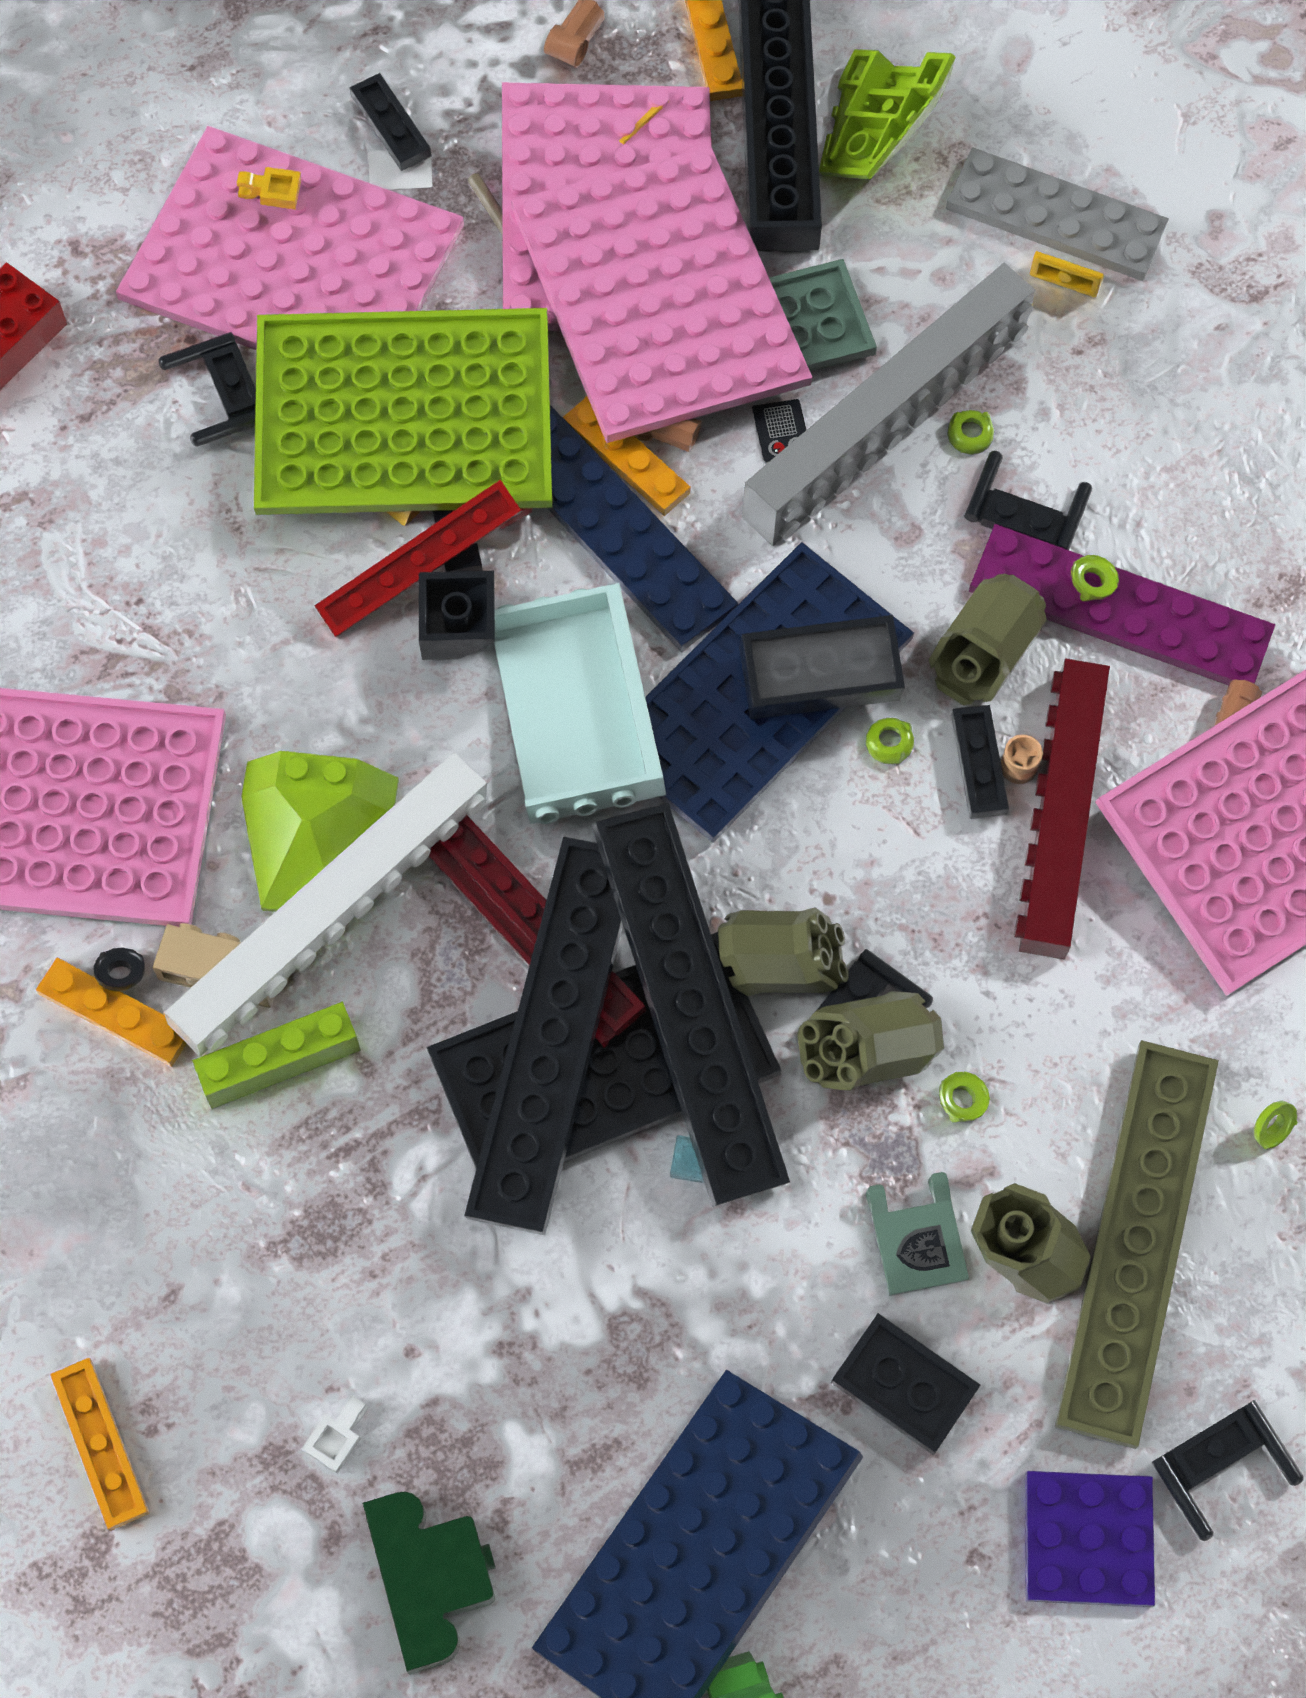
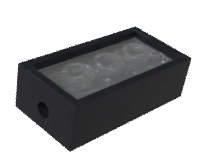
M893 615L744 633L741 636L739 650L750 720L900 701L904 692L905 684Z

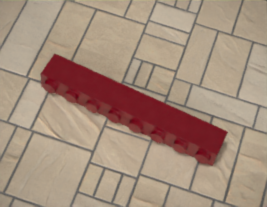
M1065 658L1061 671H1054L1050 693L1056 694L1055 705L1049 704L1045 727L1051 728L1050 739L1044 738L1042 744L1043 755L1041 761L1046 762L1045 774H1038L1035 796H1041L1040 809H1033L1030 823V831H1036L1035 844L1028 843L1025 856V866L1031 867L1030 878H1023L1019 901L1026 902L1024 915L1018 914L1014 937L1021 938L1019 952L1065 960L1071 947L1110 670L1108 665Z

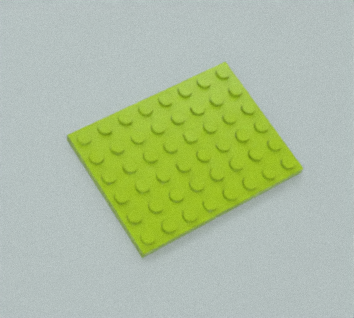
M547 308L257 315L255 515L456 510L500 479L519 508H552Z

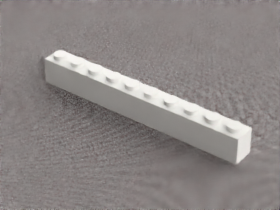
M453 752L164 1011L167 1024L200 1057L208 1050L210 1052L217 1050L228 1038V1031L237 1023L240 1025L245 1024L255 1015L258 1010L257 1005L267 996L273 998L279 994L287 984L286 979L297 969L299 971L306 969L316 958L315 952L325 943L331 945L342 936L345 931L344 926L354 917L360 919L367 914L374 905L373 900L383 891L386 893L392 891L402 880L403 876L401 874L411 865L417 867L422 864L429 856L430 848L439 840L442 842L448 840L458 829V823L467 814L474 816L486 803L487 782Z

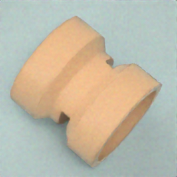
M1025 734L1016 735L1007 742L1001 758V767L1005 779L1015 784H1025L1034 778L1043 755L1042 746L1035 738Z

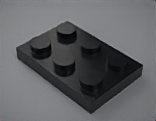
M877 1313L831 1380V1384L932 1455L936 1453L981 1386V1384L879 1313Z

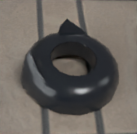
M124 947L101 952L94 964V976L99 985L107 990L116 992L133 988L142 980L145 974L143 956L133 949ZM117 967H127L131 970L128 976L121 979H116L109 975Z

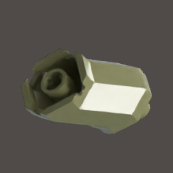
M999 574L994 578L984 579L947 632L941 637L928 660L931 670L934 667L937 674L935 678L937 689L962 705L973 704L976 700H983V702L992 701L1047 621L1044 612L1046 604L1044 598L1039 595L1038 590L1014 575Z
M816 907L803 911L740 910L727 914L724 919L728 922L722 923L718 927L721 962L724 968L732 966L735 976L729 977L730 982L735 989L747 996L759 993H825L836 990L839 984L848 980V969L843 961L842 946L845 944V935L842 927L838 923L832 924L830 918Z
M890 991L879 997L822 1007L815 1011L807 1021L803 1022L797 1033L800 1060L804 1066V1074L811 1082H818L823 1088L851 1091L860 1085L919 1074L926 1070L932 1063L931 1061L944 1049L941 1017L934 1010L929 1012L922 1005L926 1001L918 993Z
M1014 1183L1004 1187L1003 1190L997 1193H991L982 1198L971 1233L985 1262L1009 1280L1016 1292L1048 1304L1054 1300L1066 1297V1295L1077 1291L1081 1287L1091 1256L1076 1226L1050 1204L1045 1194Z

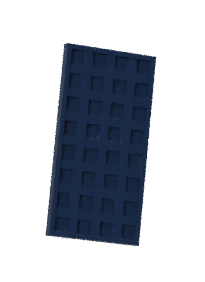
M801 542L645 697L666 795L659 798L665 803H669V806L714 843L845 709L837 708L750 720L739 650L742 634L892 614ZM893 616L900 653L913 639L914 632ZM833 685L814 687L815 692L833 689Z
M726 1369L534 1643L532 1649L599 1698H702L863 1459L861 1452Z

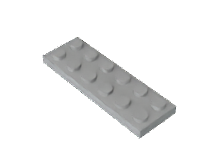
M974 147L971 148L946 205V209L1140 281H1143L1169 220L1167 217Z

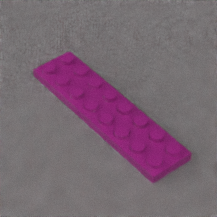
M994 524L968 592L974 593L984 579L994 578L999 574L1014 575L1038 590L1039 595L1044 598L1046 604L1044 612L1048 621L1228 686L1230 681L1235 679L1246 680L1255 684L1276 624L1117 567L1115 569L1118 572V586L1109 597L1102 600L1081 601V593L1077 591L1072 583L1071 568L1077 559L1084 557L1083 555ZM1091 572L1084 574V579L1090 586H1102V581L1098 575Z

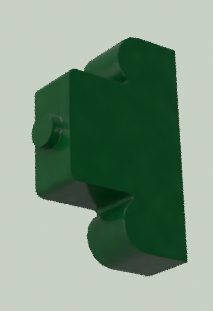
M406 1491L396 1492L363 1502L406 1671L409 1675L452 1661L458 1654L460 1637L454 1625L446 1618L490 1605L495 1601V1594L488 1573L489 1570L496 1569L490 1545L485 1544L481 1546L477 1529L471 1516H464L424 1529L426 1512L420 1499L412 1493Z

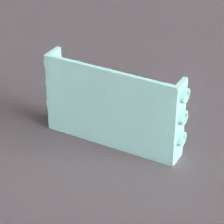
M616 583L588 590L577 589L569 594L555 597H540L532 602L518 605L507 604L495 609L494 645L530 824H550L562 817L576 814L587 816L599 809L613 806L618 808L628 807L636 801L666 795L663 774L620 584Z

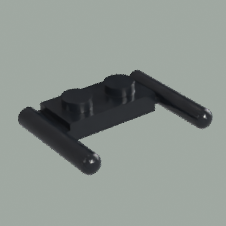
M232 332L161 356L158 360L160 368L168 370L203 357L228 420L193 432L190 435V441L196 447L255 426L256 388Z
M991 451L964 515L965 519L970 522H981V526L993 529L994 524L1070 550L1091 495L1092 485L1088 482H1081L1078 485L1068 514L1064 516V512L996 488L990 490L1003 459L999 451Z
M865 949L858 960L849 968L847 982L839 984L836 990H832L817 1010L826 1006L879 997L888 984L899 992L918 993L926 1001L922 1003L926 1009L932 1005L933 997L871 951Z
M1253 1400L1151 1462L1201 1541H1207L1212 1538L1214 1531L1188 1490L1254 1450L1265 1445L1290 1485H1299L1304 1479L1302 1472L1256 1400Z

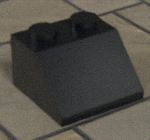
M494 570L419 572V646L422 660L461 659L495 642Z

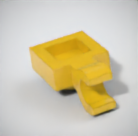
M265 167L264 176L246 171L239 172L237 186H239L238 197L253 199L260 196V205L296 210L301 185V172Z

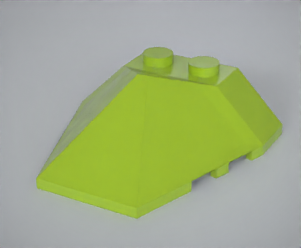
M854 49L839 79L837 89L841 91L839 105L833 106L831 116L835 119L832 134L830 133L826 136L819 173L824 176L868 180L873 178L908 143L934 110L951 77L956 57L952 53L927 52L920 67L894 66L878 50Z
M278 751L248 761L241 798L262 911L276 912L389 811L396 803L399 778L356 758Z

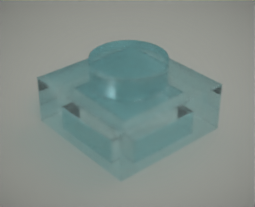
M677 1135L670 1178L704 1183L690 1137Z

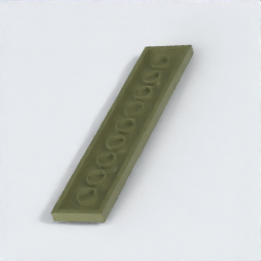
M1143 1040L1138 1045L1056 1418V1428L1133 1449L1139 1447L1219 1060Z

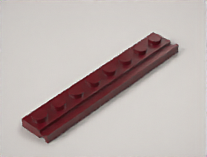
M466 815L458 823V829L448 840L444 842L439 840L430 848L431 852L428 857L521 959L530 966L547 900L471 818ZM613 971L595 1039L603 1048L608 1045V1042L614 1036L620 1035L647 1011L645 1005Z

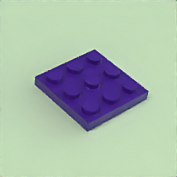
M1027 1471L1025 1473V1602L1154 1607L1153 1477Z

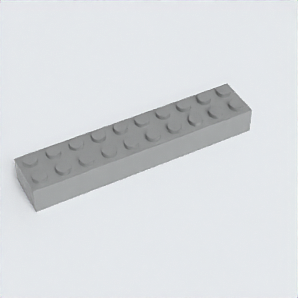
M1005 262L749 478L745 482L742 518L772 546L781 538L785 540L790 538L797 531L802 520L808 515L813 517L818 514L831 495L834 493L837 495L841 494L849 486L853 476L859 471L864 473L869 470L881 452L885 449L892 450L901 441L903 433L910 427L914 429L919 427L925 421L932 408L936 405L939 407L943 406L960 384L967 385L970 383L982 365L986 362L989 364L993 363L1010 341L1017 342L1024 336L1029 327L1027 325L1029 315L1034 308L1032 302L1036 289Z

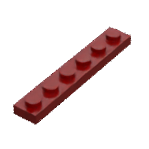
M500 479L314 606L334 636L338 637L418 583L419 572H434L522 511Z

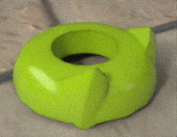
M975 410L954 413L950 419L947 431L948 439L952 446L961 453L970 455L978 454L988 449L994 437L990 413H981ZM967 422H974L980 426L982 433L977 437H968L962 432L961 427Z
M1086 555L1077 559L1071 568L1072 583L1077 591L1081 593V601L1102 600L1109 597L1117 589L1119 582L1118 572L1113 564L1103 557ZM1091 572L1098 575L1102 581V586H1090L1085 581L1084 574Z
M883 718L876 721L870 726L866 734L865 745L868 753L875 760L883 764H900L910 756L914 748L911 724L897 718ZM893 730L900 735L901 741L896 746L887 747L880 742L879 736L884 731Z
M955 1072L942 1080L939 1086L940 1104L945 1113L949 1115L952 1123L974 1121L981 1117L988 1109L990 1101L988 1088L975 1074ZM957 1089L967 1091L972 1097V1106L961 1108L956 1105L953 1100V1091Z
M1277 1101L1267 1106L1260 1113L1254 1126V1137L1262 1148L1268 1150L1269 1148L1276 1147L1288 1137L1294 1126L1298 1123L1295 1106L1286 1101ZM1277 1115L1275 1122L1267 1128L1271 1119Z

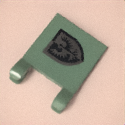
M945 1172L934 1173L928 1179L930 1193L934 1201L932 1204L888 1212L883 1185H873L866 1190V1199L873 1220L889 1296L969 1280L951 1202L949 1182Z

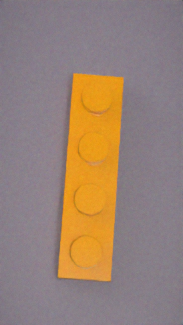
M685 0L705 86L709 87L710 101L741 97L742 79L722 0Z
M588 396L563 416L565 421L602 460L662 515H667L690 494L691 486L635 436L606 443Z
M58 957L36 988L38 995L170 1067L174 1065L187 1044L167 1024L165 1015L121 991L116 992L105 989L99 985L95 977Z
M86 1358L51 1373V1379L107 1529L112 1531L150 1514L92 1360Z

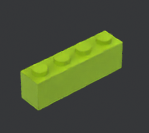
M342 1001L196 1058L192 1062L211 1109H214L359 1052L361 1049Z

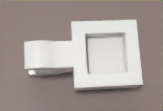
M352 1395L336 1420L326 1413L324 1414L301 1449L338 1474L361 1440V1437L355 1434L352 1429L360 1422L369 1407Z

